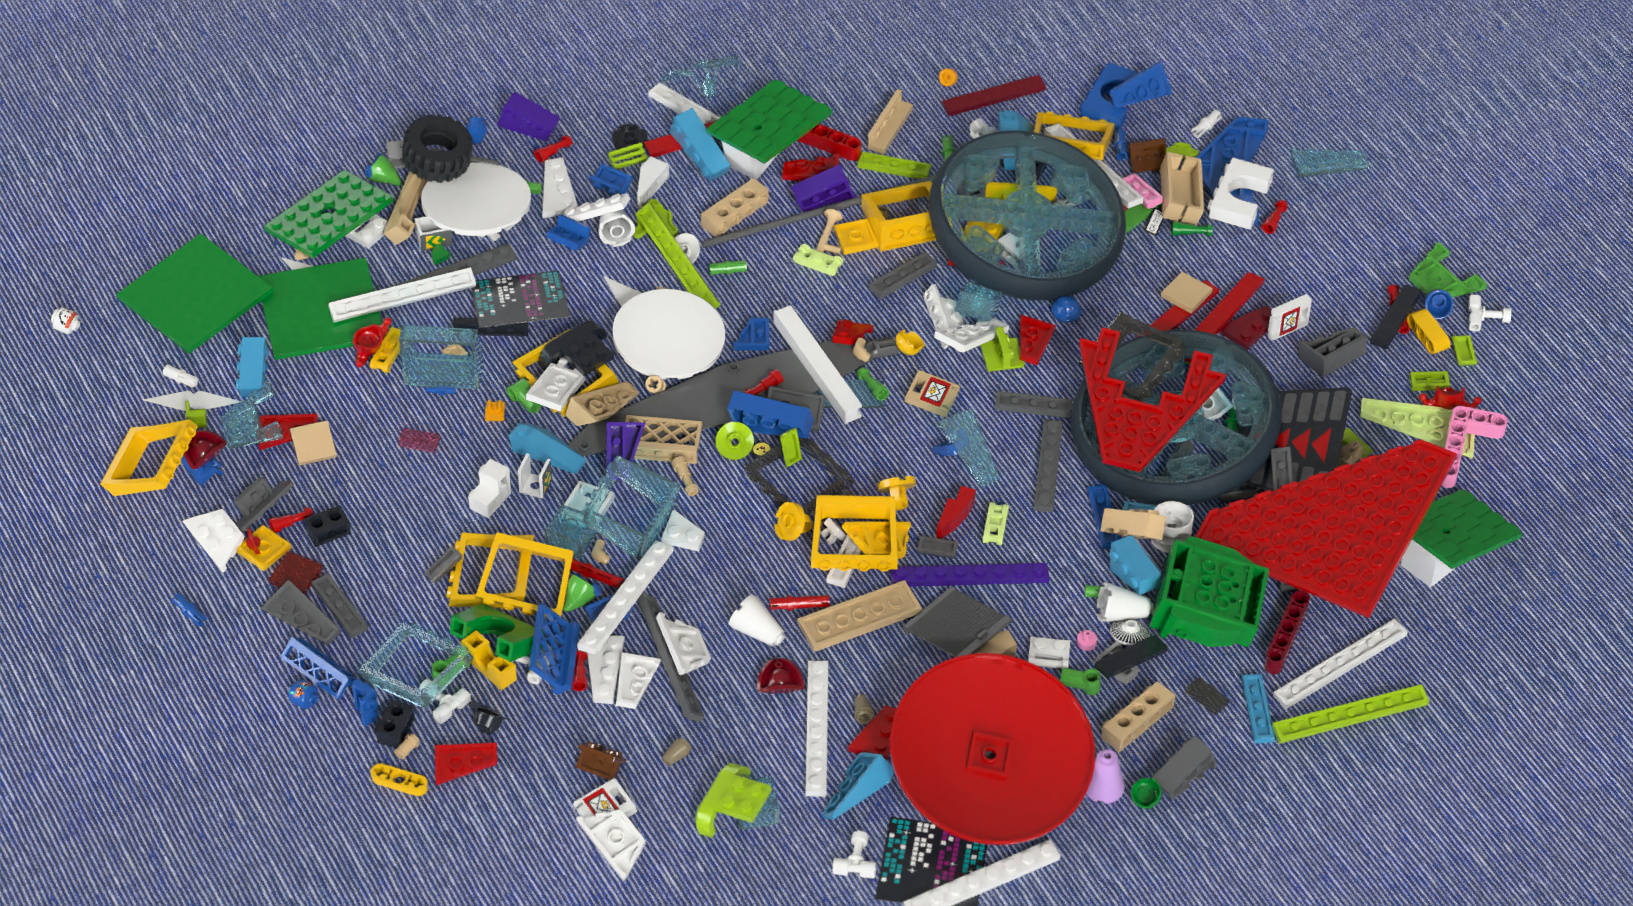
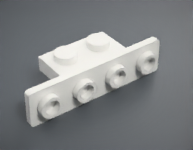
M932 284L926 290L923 297L936 331L947 332L948 328L955 327L956 330L962 329V326L965 324L956 301L940 297L937 286ZM940 341L943 348H947L949 346L948 344Z

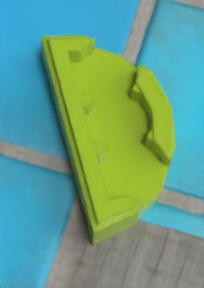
M1183 142L1174 143L1173 146L1166 148V153L1171 152L1183 155V160L1186 156L1196 158L1199 155L1198 150L1192 148L1190 144Z

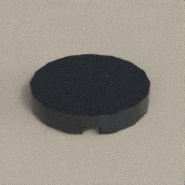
M636 124L621 125L612 134V143L617 150L638 143H642L644 148V142L648 141L646 130L641 129Z

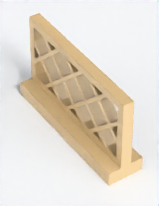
M626 415L625 422H646L644 429L648 432V434L640 438L634 459L672 462L676 457L683 456L686 458L687 463L697 464L702 421ZM657 424L659 427L652 430L648 426ZM673 425L677 426L678 429L671 432L667 427ZM689 427L697 428V430L691 434L686 429ZM662 430L668 434L663 438L657 435ZM683 432L686 437L679 440L676 435ZM653 437L656 442H647L646 440ZM671 438L676 442L674 444L665 443ZM691 440L695 445H684V443Z

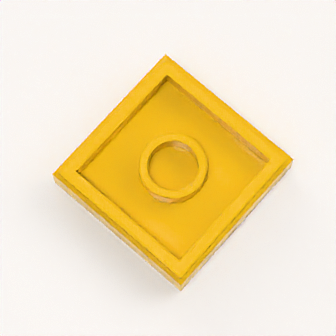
M868 218L833 225V231L840 247H842L843 255L879 248V243Z
M262 525L253 532L254 536L260 538L259 550L261 554L256 555L254 550L248 548L246 545L248 537L238 546L236 553L262 571H265L291 549V544Z

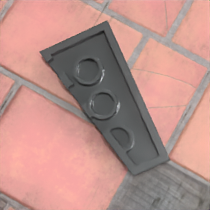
M289 580L261 607L264 612L326 645H329L342 632Z

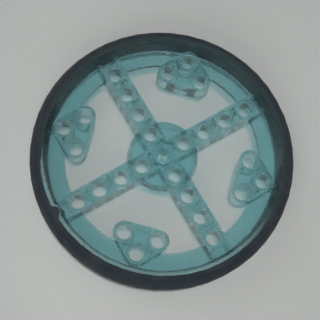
M1001 131L974 138L956 149L943 162L933 179L930 189L929 216L931 226L944 253L966 276L992 291L1009 297L1025 300H1055L1062 296H1072L1083 292L1100 281L1111 270L1123 248L1126 218L1121 197L1107 173L1087 154L1069 143L1048 135L1028 131ZM1015 158L1016 191L1011 193L1006 200L956 195L962 181L966 191L976 192L996 177L1000 165L998 159ZM1035 160L1055 167L1051 183L1075 204H1082L1088 193L1096 210L1055 206L1046 197L1037 193ZM958 219L1003 224L1011 234L1018 237L1020 270L1000 264L1004 248L987 231L976 225L969 229L966 236ZM1050 229L1099 235L1094 248L1090 239L1085 237L1079 238L1061 251L1056 263V272L1041 273L1039 238L1046 235Z
M1166 330L1131 339L1116 347L1108 374L1110 378L1125 381L1122 397L1159 406L1162 395L1154 393L1123 376L1140 366L1142 367V376L1147 381L1180 376L1186 370L1185 358L1192 359L1194 350L1212 354L1213 358L1209 370L1226 375L1230 372L1239 380L1231 386L1232 403L1238 424L1242 427L1252 425L1250 434L1247 438L1206 418L1204 409L1201 406L1141 472L1102 463L1086 378L1084 377L1075 395L1071 415V431L1079 456L1091 473L1104 485L1127 498L1139 502L1159 505L1167 501H1176L1185 505H1192L1228 494L1247 482L1261 469L1278 440L1282 420L1281 401L1273 378L1264 365L1252 353L1237 343L1202 331ZM1182 390V391H1171V392H1169V393H1173V394H1177V395H1181V396H1182L1183 390ZM1194 439L1231 457L1224 463L1211 469V459L1207 454H1195L1169 460L1166 464L1167 477L1145 473L1170 442L1179 443Z

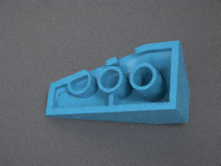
M1006 110L998 112V132H1034L1033 125L1017 111ZM1002 153L1004 169H1020L1027 159V154L1018 156L1016 153Z
M519 423L509 434L512 451L525 456L528 453L530 458L546 463L547 459H551L552 466L577 474L586 463V459L550 430L543 427Z
M860 752L845 772L848 775L846 780L839 783L838 788L840 791L831 797L821 816L825 819L834 820L888 784L894 774L893 767L880 754Z

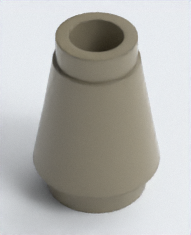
M857 695L854 699V718L860 724H868L874 717V711L865 695Z
M681 737L672 743L661 759L667 766H670L688 756L692 747Z

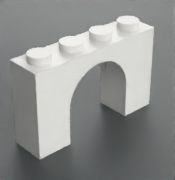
M1232 158L1230 164H1226L1225 175L1220 177L1219 188H1215L1214 199L1209 201V218L1251 230L1256 219L1258 205L1233 197L1230 192L1238 188H1247L1267 194L1272 183L1274 169Z

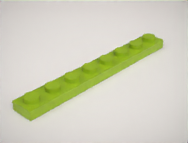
M648 202L635 215L687 291L702 298L716 309L721 304L653 205Z
M1422 684L1277 721L1272 724V728L1280 744L1428 705L1430 701Z

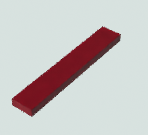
M1035 75L943 100L942 106L948 116H953L1045 91L1046 85L1040 75Z

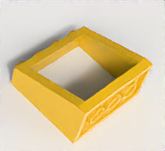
M931 181L861 195V208L866 219H869L879 243L880 252L937 240L931 226L929 212L886 220L877 207L924 196L929 198ZM941 197L943 211L949 225H951V211Z

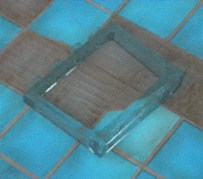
M402 622L385 643L357 670V673L364 681L426 709L474 657L462 644L458 643L457 646L452 645L453 642L446 637L439 639L434 632L427 630L425 633L415 623H412L410 626ZM409 635L457 656L446 669L421 690L378 672L402 641Z

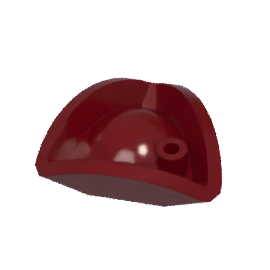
M197 430L184 456L191 469H198L218 455L227 445V442L214 432Z
M787 658L768 660L763 665L757 681V690L761 693H789L802 690L805 687L800 670Z

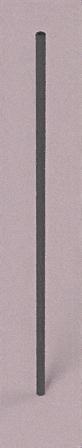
M1000 156L986 160L985 167L1003 163V157ZM935 175L887 189L902 187L926 181L933 182ZM861 196L702 241V246L707 248L824 214L827 209L840 210L861 204Z

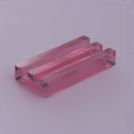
M403 428L398 446L436 453V447L439 445L438 442H440L441 436L440 434Z

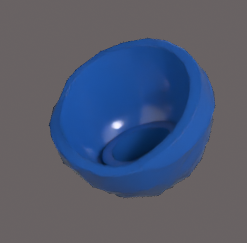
M1441 289L1433 290L1425 297L1424 308L1430 312L1434 319H1444L1453 310V298L1447 291Z
M1062 296L1054 301L1051 306V312L1056 320L1068 323L1080 317L1081 307L1074 297Z

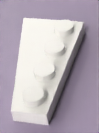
M994 318L976 322V326L966 324L962 326V329L956 330L955 327L948 328L947 332L938 330L935 331L934 338L964 353L994 339L996 327H1003L1004 332L1007 333L1009 325Z
M610 635L596 655L587 652L594 703H614L620 658L625 642L624 636Z

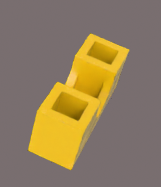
M477 630L461 641L462 651L467 655L470 663L501 691L517 680L516 665L499 656L496 657L490 649L489 641Z

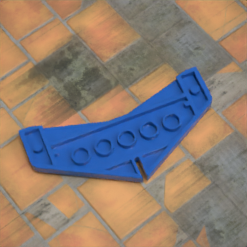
M1249 117L1235 118L1196 157L1201 159L1202 182L1212 200L1214 199L1215 188H1219L1220 177L1225 175L1226 164H1230L1232 158L1251 163L1268 131L1269 120ZM1238 188L1230 192L1233 197L1255 204L1251 189ZM1257 208V215H1256V219H1255V221H1254V225H1258V221H1259V211H1258V208Z

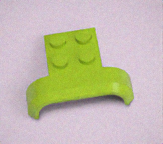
M736 763L727 764L720 770L697 808L695 824L698 833L711 838L716 832L714 820L717 812L753 823L772 791L770 785L747 779L751 771L746 766Z

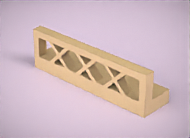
M896 90L869 132V150L885 154L913 110V104L902 101V90Z

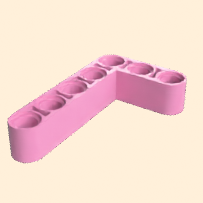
M1457 406L1453 409L1445 449L1457 453V458L1441 486L1451 488L1456 484L1466 433L1495 439L1502 438L1505 435L1508 422L1505 415L1465 406Z

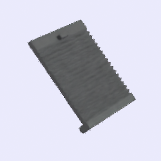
M951 586L906 623L903 629L906 635L911 633L953 657L976 653L1012 622V618L997 612V610L995 611L991 607L989 608L985 604L983 605V603L974 600V598L965 595V593L963 594L959 590L957 591Z

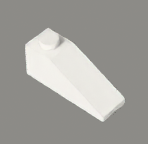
M651 156L646 162L642 163L637 193V209H641L669 178V164Z

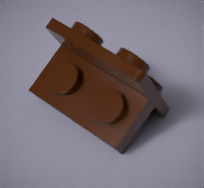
M1165 138L1129 144L1127 148L1133 173L1160 170L1166 155Z
M587 741L586 744L579 743L578 748H581L582 751L576 768L604 779L612 780L616 779L621 763H626L627 759L622 757L623 753L606 748L603 750V745Z

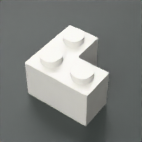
M489 459L486 464L480 467L478 472L480 484L471 490L468 496L469 508L487 518L511 494L509 468L492 459Z

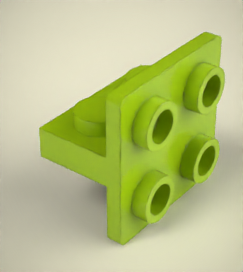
M996 327L995 340L980 345L988 372L1024 367V361L1020 360V347L1017 338H1009L1008 334H1005L1003 327Z

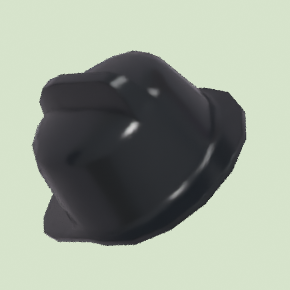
M469 702L468 704L474 709V725L482 733L491 735L493 731L499 729L503 719H507L486 705L477 702Z

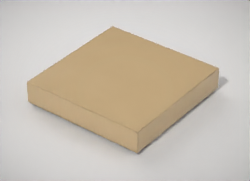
M1181 272L1161 292V297L1192 314L1212 293L1213 288Z
M328 420L290 429L299 466L337 457Z

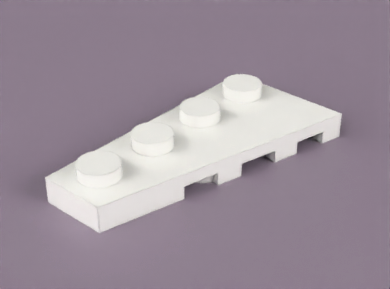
M563 157L545 160L543 218L563 215L567 208L578 207Z

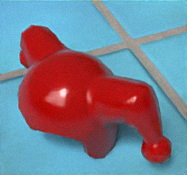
M385 318L384 323L378 326L371 324L355 332L353 345L357 350L355 365L358 368L365 365L369 356L381 348L383 337L387 334L388 326L392 323L391 318Z
M1436 386L1435 394L1432 398L1427 399L1425 393L1419 395L1423 405L1442 407L1448 410H1453L1457 406L1476 409L1482 402L1480 397H1475L1472 403L1464 399L1465 387H1462L1460 392L1451 387L1440 390L1439 386Z

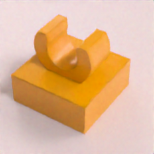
M488 400L485 408V421H504L505 402L501 400L491 402V400Z

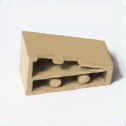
M1104 508L1100 531L1125 537L1132 535L1135 539L1162 540L1166 517L1159 515V511L1129 509L1127 511Z

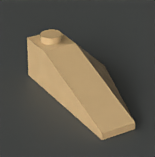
M627 381L571 397L565 415L576 426L608 419L637 397L639 391Z

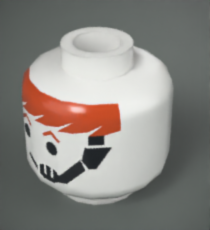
M66 307L56 309L51 317L53 328L65 334H70L73 330L77 331L80 326L78 313Z

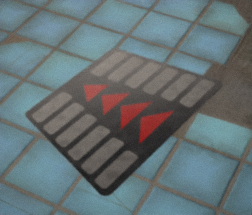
M1341 387L1278 391L1282 408V420L1278 440L1274 448H1291L1293 482L1296 481L1298 483L1307 480L1310 476L1333 471L1338 466L1352 389ZM1254 392L1247 395L1232 466L1254 449L1267 429L1272 409L1264 392ZM1271 454L1261 469L1244 484L1267 491H1274Z

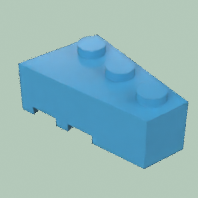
M242 337V344H238V355H241V361H237V372L240 373V377L236 379V390H239L241 397H264L265 370H267L268 366L266 364V357H269L265 337Z
M1132 535L1111 543V551L1109 553L1110 570L1139 595L1160 587L1161 573Z

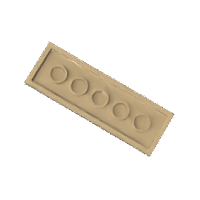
M903 580L798 618L797 624L813 651L816 652L915 616L922 611V607L906 581Z

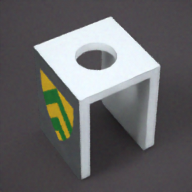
M427 216L415 218V236L421 252L433 250L438 243L443 247L452 246V230L439 228Z
M526 453L518 469L519 493L544 498L552 482L551 459H547L540 475L531 473L530 454ZM534 482H538L540 484V488L533 489L530 487V485Z

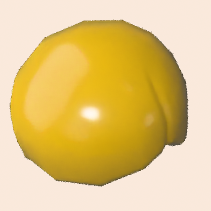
M905 329L900 331L895 337L897 348L902 353L913 356L925 347L924 341L915 332L905 333Z

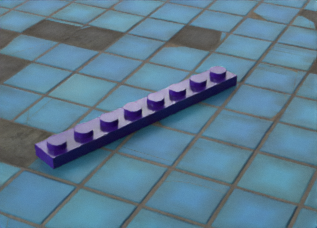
M1048 563L906 566L891 569V583L895 584L905 580L909 587L1049 583Z

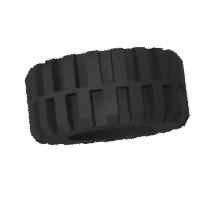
M427 115L424 118L423 116L418 118L417 121H413L405 131L402 159L405 166L409 168V171L417 174V177L420 179H427L428 182L437 181V183H442L443 181L450 182L453 178L457 179L464 174L470 165L473 149L472 136L468 133V129L462 126L461 122L458 120L454 121L452 117ZM439 145L447 148L449 151L435 152L425 146Z

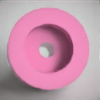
M1084 630L1078 634L1077 646L1080 649L1090 651L1096 647L1097 636L1094 632Z

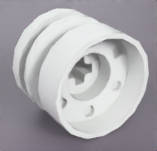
M1176 501L1163 502L1154 508L1155 511H1159V515L1166 517L1162 540L1151 539V543L1162 552L1169 553L1175 539L1185 542L1187 537H1191L1194 520L1193 511L1187 505Z

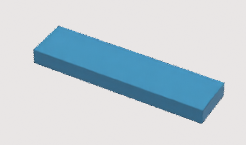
M1262 674L1242 675L1241 681L1254 744L1272 743L1275 741Z

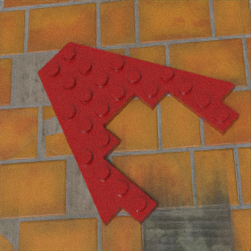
M1102 327L1098 342L1083 338L1079 340L1102 463L1141 472L1222 385L1226 374L1209 370L1213 358L1212 354L1194 350L1182 396L1163 391L1159 406L1124 398L1122 394L1125 381L1108 377L1120 337V331Z

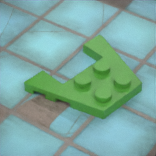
M1440 242L1435 244L1434 249L1429 251L1427 257L1418 264L1409 276V280L1417 288L1421 289L1425 295H1428L1433 290L1441 289L1447 291L1451 297H1456L1487 288V283L1477 274L1461 282L1439 263L1441 260L1449 257L1450 251Z

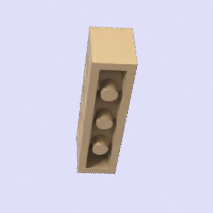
M754 178L701 213V227L714 237L727 232L728 229L740 223L741 220L752 215L754 211L768 203V188Z
M1158 681L1152 686H1148L1139 697H1134L1127 707L1121 708L1116 716L1104 722L1101 739L1118 752H1121L1174 708L1175 694Z

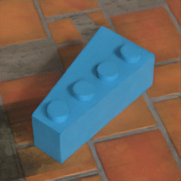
M691 108L675 116L669 132L700 169L702 175L711 182L728 173L731 165L712 136L707 133L706 127L695 110Z

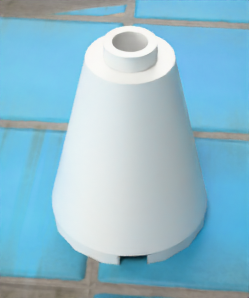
M623 209L600 215L599 236L603 243L618 247L630 242L633 233H635V226Z
M1106 582L1103 583L1105 587L1100 588L1097 608H1100L1101 614H1097V618L1101 622L1148 618L1149 614L1153 613L1154 604L1148 597Z
M753 594L749 595L740 604L742 607L739 611L735 610L729 620V625L733 629L771 647L774 645L779 646L785 638L783 636L784 630L761 601Z

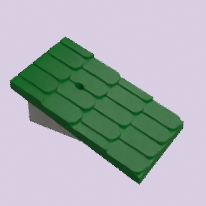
M772 80L741 105H737L727 115L719 118L706 130L708 134L722 141L725 157L731 168L751 179L757 180L781 151L833 114V110L827 105L815 101L812 97L800 93L797 89L785 85L782 81Z
M1461 489L1432 502L1402 557L1401 566L1431 588L1456 567L1522 538L1523 533L1515 525L1505 521L1500 514L1490 510L1485 503L1475 499L1473 494Z

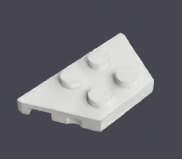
M220 509L183 520L182 522L220 570L225 572L227 569L225 565L229 558L234 557L238 546L241 545L245 538L226 512Z
M659 612L656 619L679 675L708 664L711 657L699 629L686 625L677 619L675 622L665 619L664 613Z
M615 810L610 813H596L595 816L585 818L583 816L577 817V823L622 881L626 880L643 850L646 840L622 810Z

